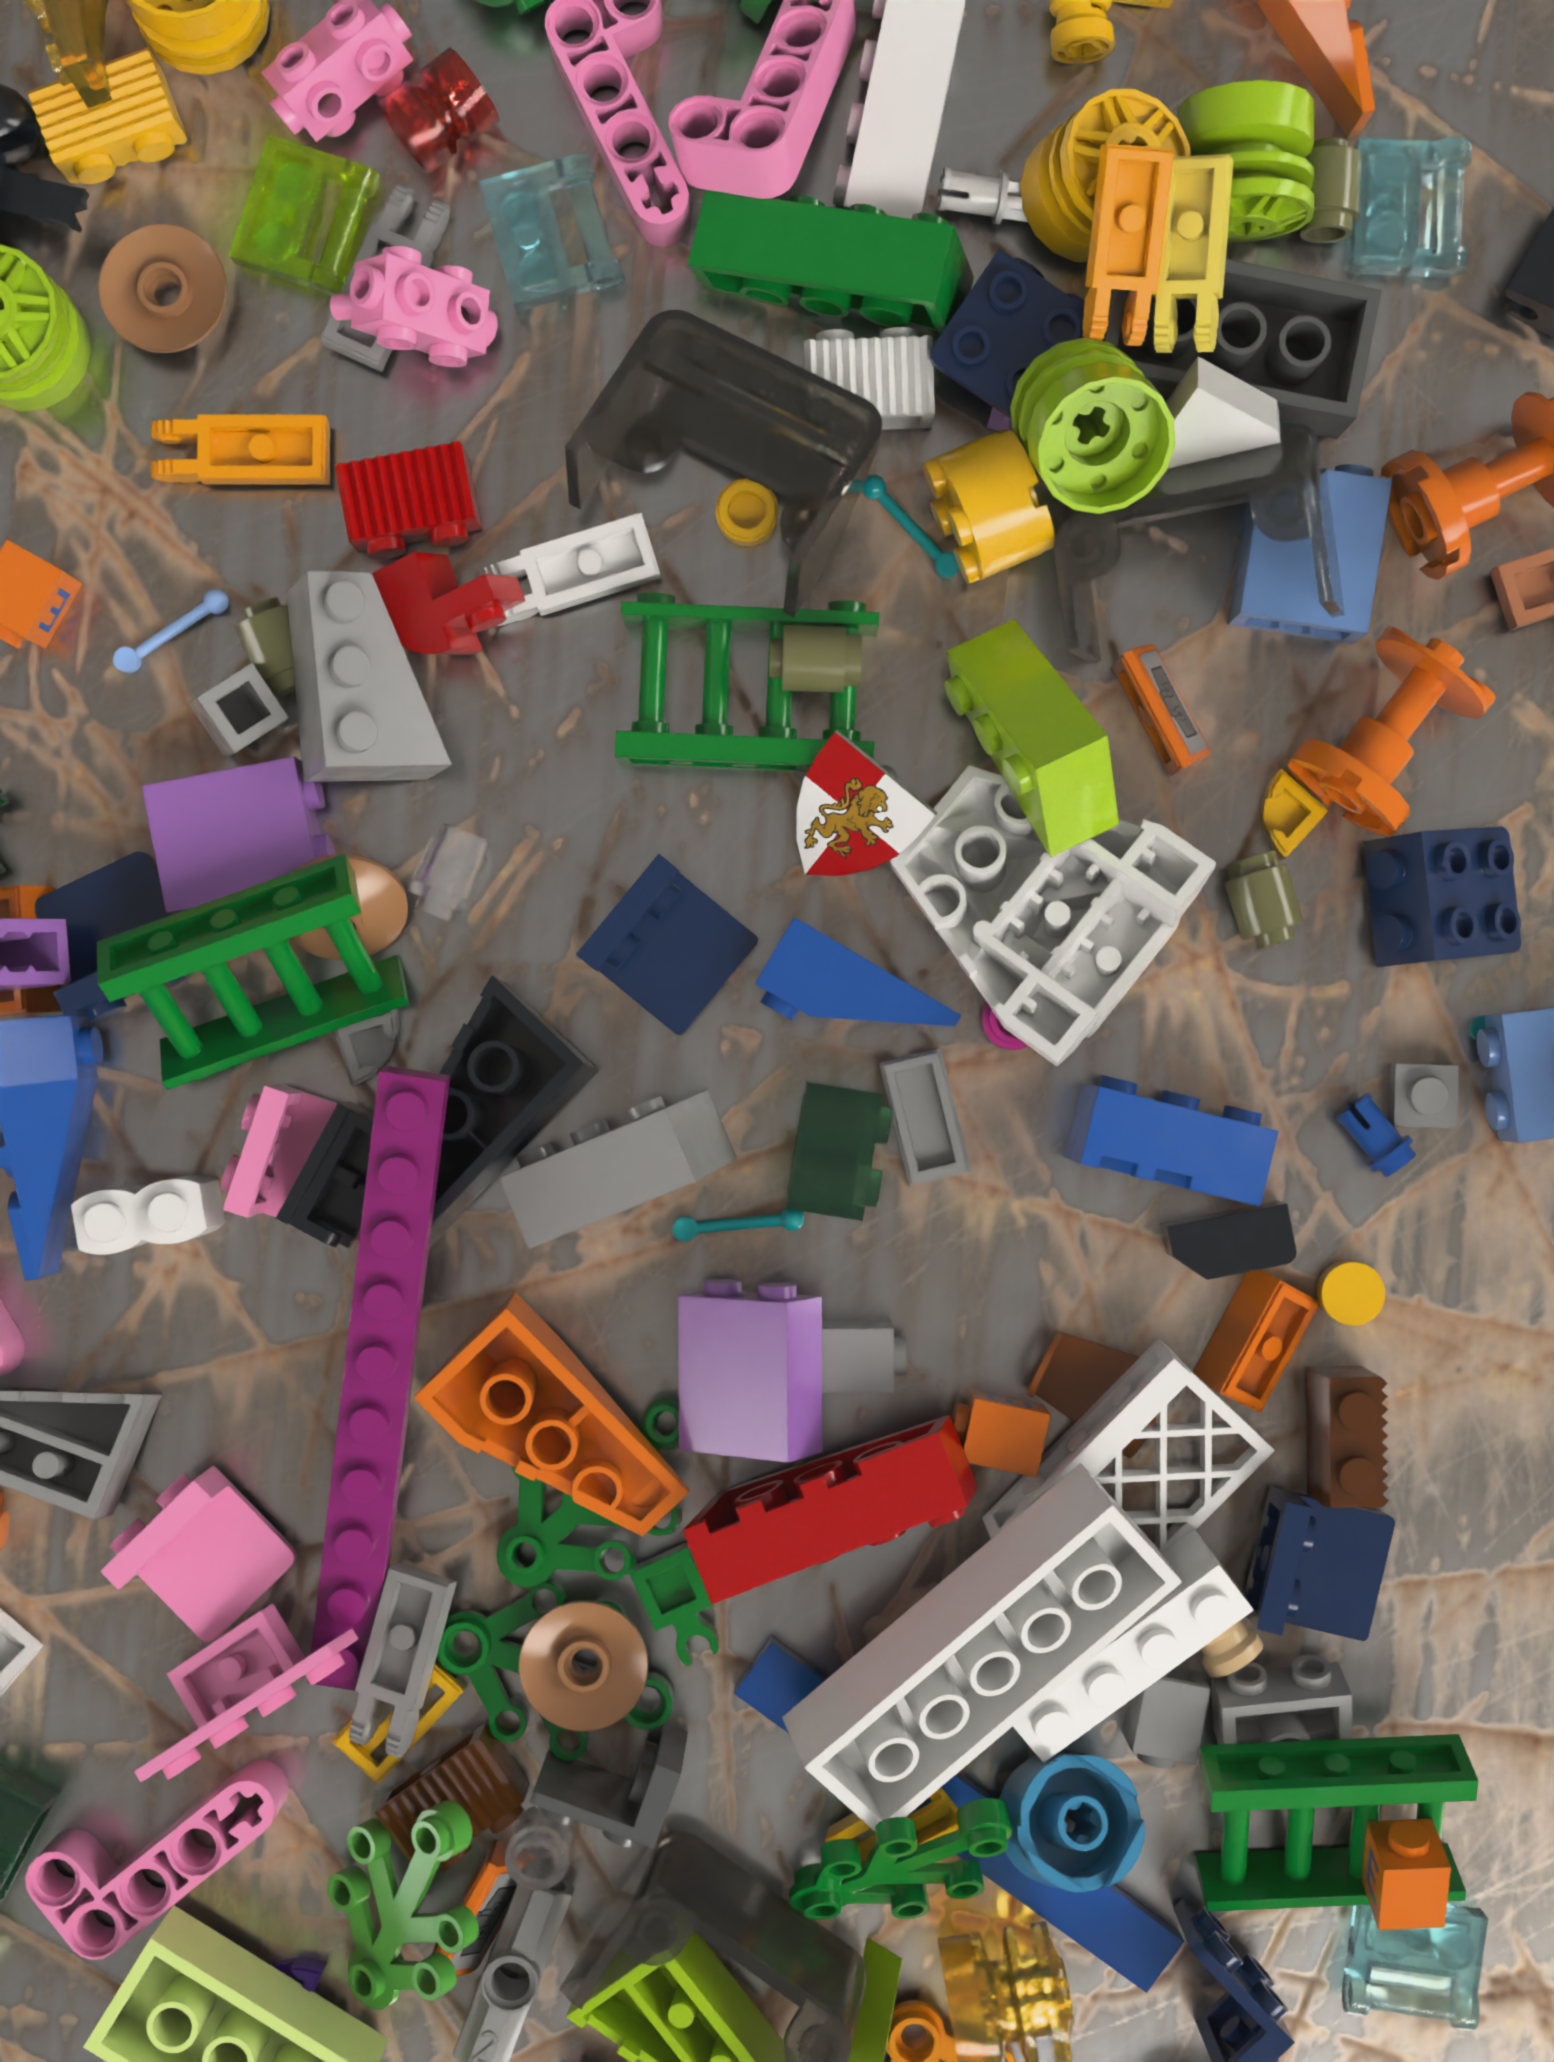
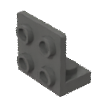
M664 1724L657 1744L645 1741L633 1779L577 1759L573 1761L561 1760L551 1750H548L530 1803L540 1807L541 1813L556 1823L571 1826L581 1822L603 1830V1835L617 1845L637 1848L642 1844L654 1849L681 1775L688 1732Z

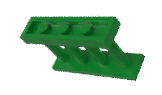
M655 592L637 594V602L621 601V616L625 626L642 627L638 721L631 723V731H616L615 758L619 764L808 772L817 754L836 730L874 759V741H860L861 732L855 730L856 687L844 686V693L831 692L829 729L823 730L822 739L797 738V729L791 728L792 691H782V678L769 677L770 638H783L784 625L846 627V634H862V636L877 637L880 612H866L865 603L846 600L829 602L828 610L675 604V596ZM667 628L706 630L702 724L695 725V734L669 733L670 724L663 722ZM731 631L769 632L766 722L764 727H759V737L733 736V726L727 725Z
M346 854L97 941L98 985L108 1001L113 1002L139 993L167 1036L160 1039L162 1083L167 1090L192 1081L204 1079L211 1074L363 1020L382 1016L389 1011L409 1004L403 967L398 955L373 963L349 918L360 914L361 907L355 872ZM325 927L349 972L313 985L288 939ZM263 949L288 994L252 1006L226 961ZM201 971L227 1015L192 1027L165 983Z
M1460 1735L1200 1745L1199 1767L1211 1812H1223L1221 1853L1195 1854V1867L1206 1911L1370 1905L1362 1883L1367 1821H1379L1380 1805L1418 1803L1416 1819L1432 1818L1441 1840L1445 1802L1476 1801L1479 1780ZM1353 1806L1350 1846L1312 1849L1315 1808ZM1288 1809L1285 1850L1247 1852L1250 1811ZM1442 1843L1451 1866L1448 1901H1465L1466 1889L1448 1843Z

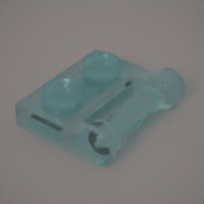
M1447 137L1437 141L1359 138L1353 148L1362 154L1360 217L1357 222L1353 223V233L1349 237L1347 273L1422 277H1453L1465 273L1467 270L1468 250L1461 246L1464 170L1472 161V141L1465 137ZM1421 170H1438L1435 248L1433 249L1418 248Z
M573 154L479 181L516 312L589 291H609L625 282L621 262L618 258H613L592 185V182L596 179V172L592 158L588 154ZM560 188L568 190L588 261L586 264L571 268L568 264L549 196V191Z
M1447 1904L1445 1927L1378 1930L1371 1906L1353 1905L1342 1984L1344 2012L1366 2016L1370 2010L1446 2020L1450 2021L1454 2029L1476 2030L1480 2013L1478 1989L1488 1917L1480 1908ZM1372 1967L1452 1978L1450 1993L1370 1982Z

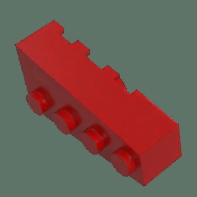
M950 1415L719 1491L683 1529V1533L712 1605L813 1565L828 1562L865 1545L877 1546L890 1542L903 1535L907 1529L928 1522L930 1527H935L952 1522L965 1514L964 1507L968 1506L978 1486Z

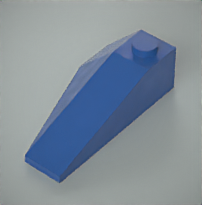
M60 1015L0 1021V1127L2 1131L0 1135V1168H4L7 1176L13 1178L16 1191L10 1194L7 1209L25 1281L40 1279L58 1273L71 1214V1204H73L98 1080L96 1064H100L103 1059L101 1034L96 1026H92L89 1017Z

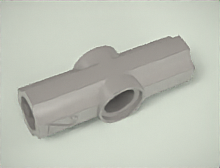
M541 1867L538 1869L523 1868L497 1938L491 1947L481 1980L453 2051V2056L461 2062L510 2061L529 2008L537 1996L542 1974L574 1893V1886L568 1884L561 1875ZM509 1962L517 1963L525 1968L528 1976L521 1979L509 1978L503 1974L499 1966Z

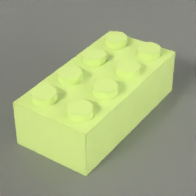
M173 1905L149 1939L83 2048L106 2062H380L389 2038L315 1992L307 1991L299 1982Z

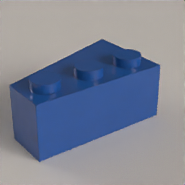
M1104 1075L1100 1076L1098 1086L1081 1084L1063 1157L1090 1167H1101L1130 1174V1176L1158 1181L1192 1191L1261 1206L1279 1132L1260 1126L1263 1114L1225 1105L1222 1117L1198 1111L1199 1098L1163 1090L1160 1101L1136 1096L1137 1083Z

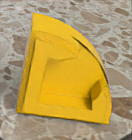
M1282 768L1276 771L1268 782L1260 808L1261 826L1266 841L1272 850H1276L1277 856L1281 860L1285 859L1328 812L1324 806Z

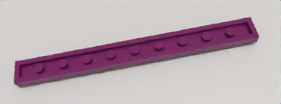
M384 1065L378 1074L311 1654L353 1628L359 1639L339 1652L346 1664L315 1685L355 1691L390 1567L450 1075Z

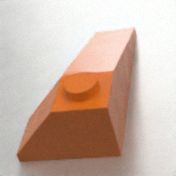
M1255 0L1346 138L1360 135L1376 108L1363 27L1358 20L1348 21L1347 11L1349 10L1351 0Z
M516 1292L459 1346L413 1397L459 1444L478 1454L480 1451H483L515 1467L514 1472L533 1482L536 1478L572 1496L575 1503L642 1537L689 1493L687 1485L564 1341Z

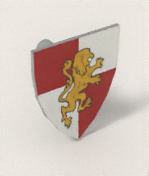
M838 730L833 733L814 759L803 779L797 803L796 841L805 875L842 876L877 867L897 857L918 838L937 815L933 808L898 780L897 773L892 767L887 765L880 766Z

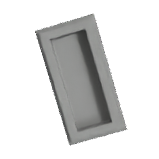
M941 1048L878 1063L908 1186L971 1172Z

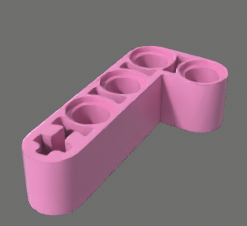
M555 0L546 12L544 24L554 64L640 235L645 241L654 246L668 247L675 245L685 238L691 226L692 216L688 188L625 62V59L649 48L660 37L664 22L661 0ZM633 1L642 2L648 6L641 14L634 16L625 15L619 11L626 3ZM577 29L585 30L591 34L587 40L579 44H568L562 41L567 33ZM613 86L620 90L618 95L610 101L600 102L590 98L592 92L598 87ZM631 142H640L649 148L643 156L637 159H625L618 154L625 144ZM655 182L657 193L666 208H672L669 213L662 214L657 206H651L649 187Z
M783 0L740 101L700 95L686 98L675 105L669 114L668 126L680 172L690 186L758 199H771L780 196L792 187L857 33L858 21L854 0Z
M254 1760L245 1764L119 1866L99 1841L89 1832L80 1829L65 1830L57 1834L29 1865L25 1876L26 1889L34 1903L74 1952L80 1957L89 1960L104 1959L116 1952L264 1833L286 1802L289 1793L288 1779L284 1771L273 1762ZM256 1793L262 1798V1800H255L243 1810L239 1817L237 1816L234 1809L243 1796L249 1798ZM199 1828L209 1832L216 1842V1848H206L199 1845L192 1835V1829ZM54 1859L66 1861L71 1865L75 1872V1878L63 1876L58 1872ZM143 1869L157 1871L163 1877L166 1887L158 1888L152 1886L146 1881ZM94 1910H103L111 1915L115 1922V1927L102 1925L96 1919Z

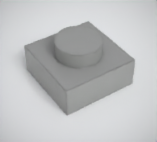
M1389 1063L1387 1119L1394 1127L1458 1129L1459 1065Z

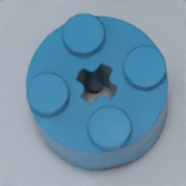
M1058 1752L1044 1763L1037 1755L1032 1756L1014 1770L1006 1781L999 1800L1004 1801L1008 1805L1012 1827V1836L1007 1840L1008 1848L1005 1851L1006 1855L1013 1865L1031 1880L1074 1893L1095 1891L1121 1881L1137 1862L1145 1838L1144 1819H1141L1136 1799L1139 1796L1132 1781L1116 1765L1098 1756ZM1068 1809H1070L1069 1818L1076 1823L1072 1832H1066L1068 1824L1064 1821Z

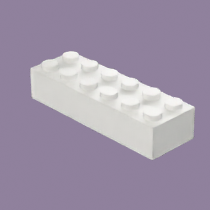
M1080 1463L787 1712L782 1719L803 1767L875 1831V1826L884 1819L906 1817L1173 1591L1182 1581L1148 1536Z

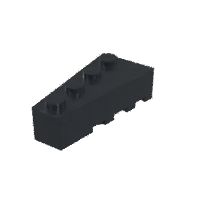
M491 975L480 994L482 999L468 1024H463L451 1045L454 1049L439 1073L450 1075L429 1249L598 1070L509 984ZM363 1202L359 1207L361 1212L363 1211Z

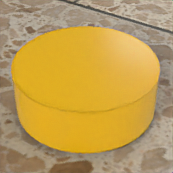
M749 478L739 479L728 484L718 496L715 508L717 525L724 537L730 542L745 547L756 546L765 542L774 533L779 520L778 501L773 491L763 482Z
M1342 1260L1331 1264L1323 1271L1317 1283L1316 1295L1321 1309L1330 1318L1345 1325L1357 1326L1371 1321L1379 1314L1385 1301V1287L1379 1274L1370 1266L1354 1260Z

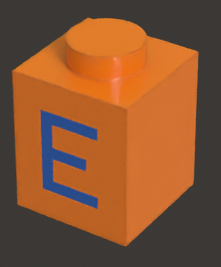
M6 539L0 550V639L20 649L25 639L46 649L83 583Z
M969 1388L966 1404L956 1403L951 1417L968 1463L1037 1478L1051 1415L1046 1407L1037 1402Z
M1433 1819L1367 1821L1362 1883L1378 1930L1445 1927L1451 1866Z

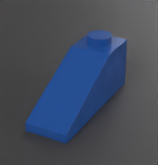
M795 917L755 983L756 986L766 991L760 1002L791 1021L794 1020L799 1011L815 1018L948 1027L955 1026L961 1017L959 1013Z

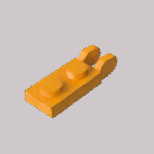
M1101 144L1085 287L1090 288L1084 303L1082 336L1084 338L1099 341L1104 339L1108 327L1111 289L1130 290L1124 304L1121 327L1123 343L1129 346H1140L1144 341L1148 328L1147 321L1149 319L1152 292H1157L1174 156L1173 149Z
M197 414V419H165L151 422V437L155 441H161L165 444L197 443V459L165 458L158 459L157 461L153 460L151 462V477L155 480L168 483H196L201 481L204 485H330V421L326 415Z

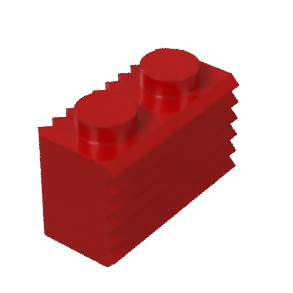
M453 441L449 444H439L436 447L427 446L424 449L415 448L412 451H402L398 454L390 453L386 456L364 458L360 461L338 463L334 466L348 541L358 553L367 551L368 557L371 559H387L400 556L406 552L405 544L429 539L432 547L460 545L469 540L468 532L482 529L470 460L461 442Z

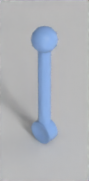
M220 589L209 590L204 595L203 603L133 649L130 647L119 648L113 656L115 667L125 673L136 672L142 664L143 657L208 614L224 612L229 604L227 594Z

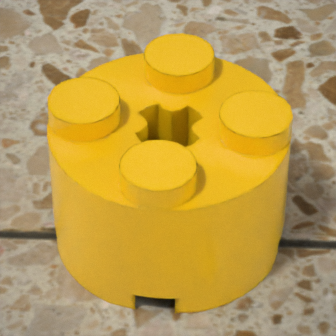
M1005 428L998 432H992L922 463L926 481L936 499L930 502L932 515L943 538L954 534L959 547L954 549L955 559L967 584L985 579L1039 556L1043 552L1055 547L1054 528L1048 506L1045 504L1039 507L1033 487L1039 483L1037 475L1021 442L1010 429L1006 431Z

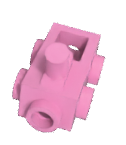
M333 0L334 5L329 9L325 18L297 42L285 46L277 55L276 60L261 72L277 93V96L269 102L270 106L294 136L304 128L316 143L325 135L328 137H338L352 127L356 118L354 110L373 94L376 96L388 95L401 85L404 78L403 69L413 61L403 43L412 34L388 2L378 9L371 0Z
M388 246L382 249V254L355 262L350 293L333 294L331 297L330 310L335 320H351V328L377 336V344L384 348L393 350L415 349L429 354V361L439 366L463 367L467 365L468 358L486 354V347L495 338L498 321L496 314L489 310L490 290L472 284L473 273L470 270L452 265L438 266L434 270L421 265L422 254L419 251L404 246Z

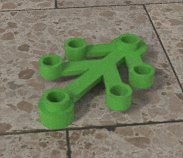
M444 1800L426 1809L418 1816L411 1832L412 1843L416 1851L399 1889L389 1851L391 1848V1836L380 1820L370 1818L349 1831L347 1844L352 1857L358 1863L368 1866L382 1925L378 1936L368 1903L370 1882L365 1872L358 1866L350 1865L333 1874L328 1879V1897L336 1909L341 1912H347L355 1950L348 1961L349 1986L354 1996L369 2008L382 2010L398 1999L401 1990H416L424 2000L435 2001L454 1988L457 1979L456 1970L446 1955L436 1952L422 1961H405L400 1953L403 1944L437 1942L444 1951L455 1954L475 1942L478 1937L479 1926L473 1912L464 1905H456L446 1912L417 1914L440 1863L467 1849L472 1840V1825L469 1816L454 1801Z

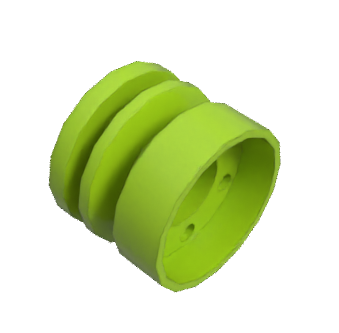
M1268 80L1231 82L1210 87L1189 96L1177 108L1176 117L1190 144L1191 156L1230 154L1234 160L1227 243L1255 242L1280 237L1301 229L1312 220L1314 214V193L1310 189L1314 181V167L1305 157L1312 152L1314 144V99L1306 89L1287 82Z
M0 245V406L20 412L47 409L68 397L84 378L92 352L89 325L77 304L47 275L41 266L22 251Z
M1079 338L1057 343L1036 357L1017 381L1010 406L1012 430L1052 496L1071 509L1101 514L1126 508L1148 494L1167 471L1175 447L1174 418L1161 394L1144 377L1142 371L1135 365L1133 360L1110 342Z

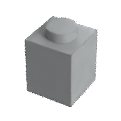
M250 663L188 702L224 757L238 752L289 719L253 663Z
M891 1320L822 1321V1394L894 1393V1376H906V1338L894 1337V1327Z
M1177 1666L1128 1701L1122 1733L1132 1753H1136L1140 1761L1151 1766L1166 1769L1174 1768L1176 1762L1196 1765L1211 1691L1198 1670Z

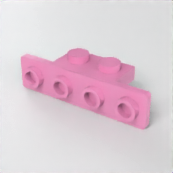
M271 1604L168 1672L166 1675L197 1725L198 1730L134 1771L139 1782H143L159 1770H162L167 1780L171 1779L202 1758L196 1746L208 1738L214 1749H217L247 1729L249 1725L243 1715L257 1707L264 1718L296 1697L297 1694L291 1684L305 1675L312 1686L346 1664L339 1652L359 1639L353 1628L306 1658L274 1604Z

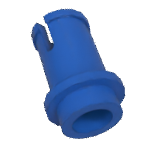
M1366 1093L1354 1101L1356 1103L1354 1107L1368 1122V1125L1363 1123L1350 1105L1343 1109L1335 1119L1342 1123L1372 1160L1368 1164L1371 1171L1379 1169L1384 1177H1388L1415 1157L1416 1153L1409 1146L1413 1139L1409 1135L1402 1137L1373 1102L1371 1095Z

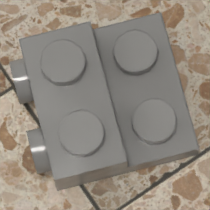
M1302 1655L1293 1660L1291 1667L1264 1669L1260 1664L1250 1662L1229 1675L1218 1678L1211 1677L1213 1729L1218 1744L1352 1739V1693L1338 1662L1329 1663L1325 1658L1317 1655Z

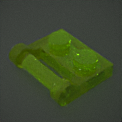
M268 134L229 253L230 258L236 265L308 287L329 298L333 294H339L347 279L343 272L367 198L375 197L381 176L375 170L358 162ZM329 181L341 185L343 190L319 264L305 260L303 257L327 182Z

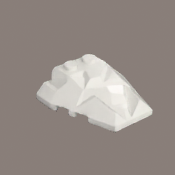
M970 765L933 808L937 815L917 839L890 861V866L933 928L939 933L1003 1027L1055 1066H1059L1069 1057L1084 1038H1090L1097 1031L1172 936L1179 925L1181 916L1197 897L1216 866L1214 860L1165 826L1144 819L1141 825L1119 819V825L1050 858L1002 775Z

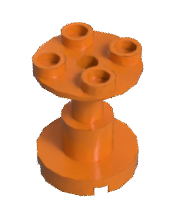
M1526 392L1514 401L1511 422L1516 449L1486 464H1483L1475 457H1469L1441 471L1438 465L1425 453L1410 450L1389 460L1382 467L1381 476L1392 478L1387 511L1390 524L1409 558L1422 553L1429 562L1419 568L1427 577L1440 580L1469 564L1471 555L1469 529L1498 515L1501 507L1500 499L1533 484L1543 499L1554 508V397L1547 399L1541 393Z
M1389 626L1379 637L1375 646L1376 652L1385 666L1402 681L1394 695L1376 719L1364 716L1359 718L1338 748L1320 740L1307 738L1295 750L1288 764L1292 775L1316 799L1327 807L1335 801L1347 809L1342 816L1343 818L1369 832L1385 837L1393 836L1400 825H1403L1410 816L1409 805L1391 785L1414 755V750L1407 741L1433 706L1436 704L1457 715L1477 719L1485 715L1496 700L1495 694L1487 686L1468 677L1459 669L1464 662V658L1451 645L1437 638H1431L1427 645L1424 646L1414 641L1403 631Z

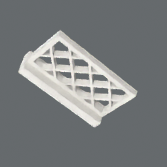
M1158 1338L1041 1457L1037 1478L1023 1475L982 1519L992 1539L1081 1463L1099 1484L1111 1483V1497L1121 1508L1122 1483L1156 1481L1155 1510L1125 1512L1137 1525L1155 1524L1154 1545L1161 1553L1191 1530L1197 1529L1275 1449ZM1187 1385L1200 1397V1422L1167 1424V1404ZM1212 1409L1225 1421L1212 1422ZM1156 1416V1424L1148 1425ZM1240 1434L1251 1445L1234 1463L1212 1464V1435ZM1200 1436V1465L1167 1467V1437ZM1156 1438V1467L1122 1469V1450L1133 1439ZM1111 1462V1470H1103ZM1212 1478H1218V1479L1212 1484ZM1200 1479V1497L1189 1508L1167 1509V1480ZM1167 1523H1174V1524L1167 1530Z

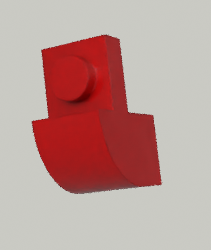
M414 551L372 573L402 646L421 654L469 655L480 652L483 649L476 632L485 631L500 625L507 619L504 611L525 602L517 577L484 574L459 587L448 556L442 554Z

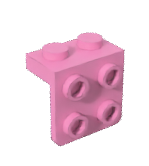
M283 1084L265 1085L261 1095L254 1093L247 1104L242 1119V1130L248 1131V1135L241 1156L234 1154L231 1157L222 1177L221 1191L228 1193L222 1210L246 1218L260 1213L276 1217L338 1103ZM360 1232L358 1233L355 1241L359 1240Z
M213 1465L193 1481L184 1473L155 1500L163 1510L147 1526L138 1518L109 1545L117 1555L100 1572L118 1590L138 1575L201 1640L212 1642L224 1633L294 1564L297 1553L287 1539Z

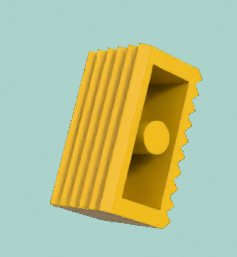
M148 47L27 91L32 108L36 114V119L41 127L45 144L49 150V155L55 166L70 183L96 184L103 182L113 176L117 166H126L128 162H137L138 160L142 162L163 160L174 152L176 144H185L188 141L164 72Z

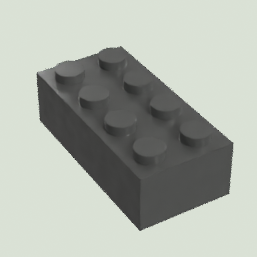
M1226 259L1223 299H1218L1219 322L1214 352H1197L1193 330L1196 322L1197 299L1176 300L1178 336L1173 353H1156L1153 337L1156 299L1151 295L1149 319L1147 321L1148 328L1142 345L1129 346L1123 343L1121 327L1124 304L1130 290L1111 289L1108 327L1102 341L1110 342L1127 354L1142 371L1144 377L1161 394L1165 403L1197 356L1275 398L1279 409L1280 428L1338 439L1357 418L1382 290Z

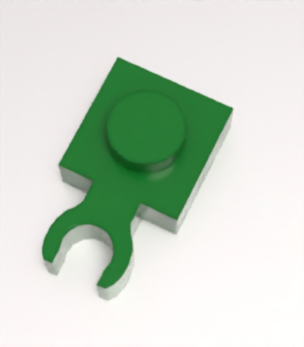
M688 1543L681 1544L635 1565L630 1573V1577L656 1632L673 1624L677 1632L676 1651L683 1664L686 1666L692 1665L693 1656L686 1642L695 1635L703 1636L708 1640L713 1655L718 1653L719 1635L717 1630L709 1621L703 1619L700 1611L714 1606V1604L711 1605Z

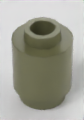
M1336 137L1318 139L1314 141L1312 152L1305 157L1314 167V181L1310 189L1314 193V214L1312 220L1300 229V237L1305 241L1313 243L1339 242L1352 235L1353 223L1357 222L1360 217L1362 154L1357 149L1349 147V142L1345 139Z
M278 597L268 598L245 608L242 611L245 620L239 623L235 629L249 662L254 664L274 696L278 698L295 692L293 653L287 605L281 606Z
M784 625L783 638H770L769 677L782 678V691L844 693V686L860 687L862 634H846V627Z
M1276 850L1226 865L1230 880L1224 884L1242 941L1255 937L1257 947L1260 949L1296 938L1292 926L1305 921L1287 864L1280 865Z

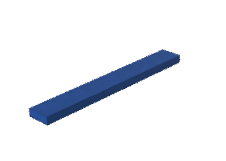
M771 1636L734 1687V1694L789 1733L782 1717L828 1677ZM959 1772L942 1786V1789L958 1809L963 1804L973 1800L995 1799ZM926 1799L911 1813L931 1803V1799ZM969 1850L956 1854L962 1860H973L980 1863L983 1875L1146 1993L1184 1943L1179 1931L1114 1884L1095 1891L1074 1893L1043 1885L1026 1877L1013 1865L1005 1851L999 1855L984 1858L971 1855Z

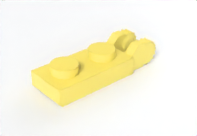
M1230 154L1173 156L1157 292H1152V296L1156 299L1153 336L1156 353H1173L1178 336L1176 301L1178 299H1197L1196 322L1193 330L1197 352H1214L1219 322L1218 299H1223L1234 163Z

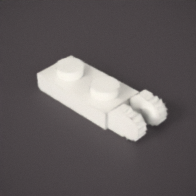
M642 513L519 550L521 555L483 567L475 572L476 578L484 574L517 577L518 580L526 575L528 577L532 593L524 596L525 602L504 611L507 619L498 626L530 618L538 612L541 616L661 579Z

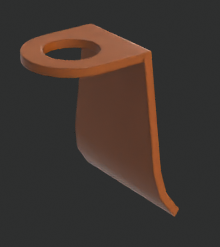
M1058 1331L1034 1376L1027 1395L1032 1398L1034 1395H1037L1076 1423L1140 1357ZM1156 1416L1148 1425L1156 1424ZM1147 1438L1133 1439L1122 1450V1455L1131 1459Z

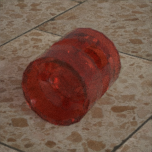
M451 47L421 69V83L416 85L406 80L377 103L397 138L427 175L457 154L456 141L461 138L472 142L500 121L498 112L485 89L465 61Z

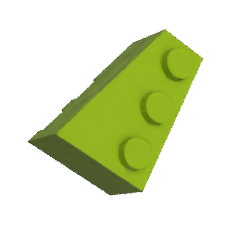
M1015 619L1010 620L947 650L946 655L951 678L944 681V686L949 701L958 715L966 714L981 746L991 756L1050 858L1119 825L1108 735Z
M679 1908L585 1974L580 1981L566 2015L567 2019L583 2029L587 2023L618 2044L617 2053L629 2062H636L637 2059L642 2062H796L797 2057Z

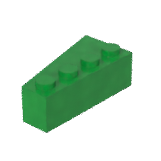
M705 190L687 263L704 289L782 308L788 306L790 297L799 299V304L803 308L818 314V317L842 322V318L846 317L849 311L861 314L871 322L880 324V332L888 328L907 326L937 332L935 343L971 291L974 275L954 225H950L944 218L929 213H916L912 215L911 219L888 216L883 210L867 204H853L849 210L827 207L820 200L806 195H792L786 201L772 198L758 199Z

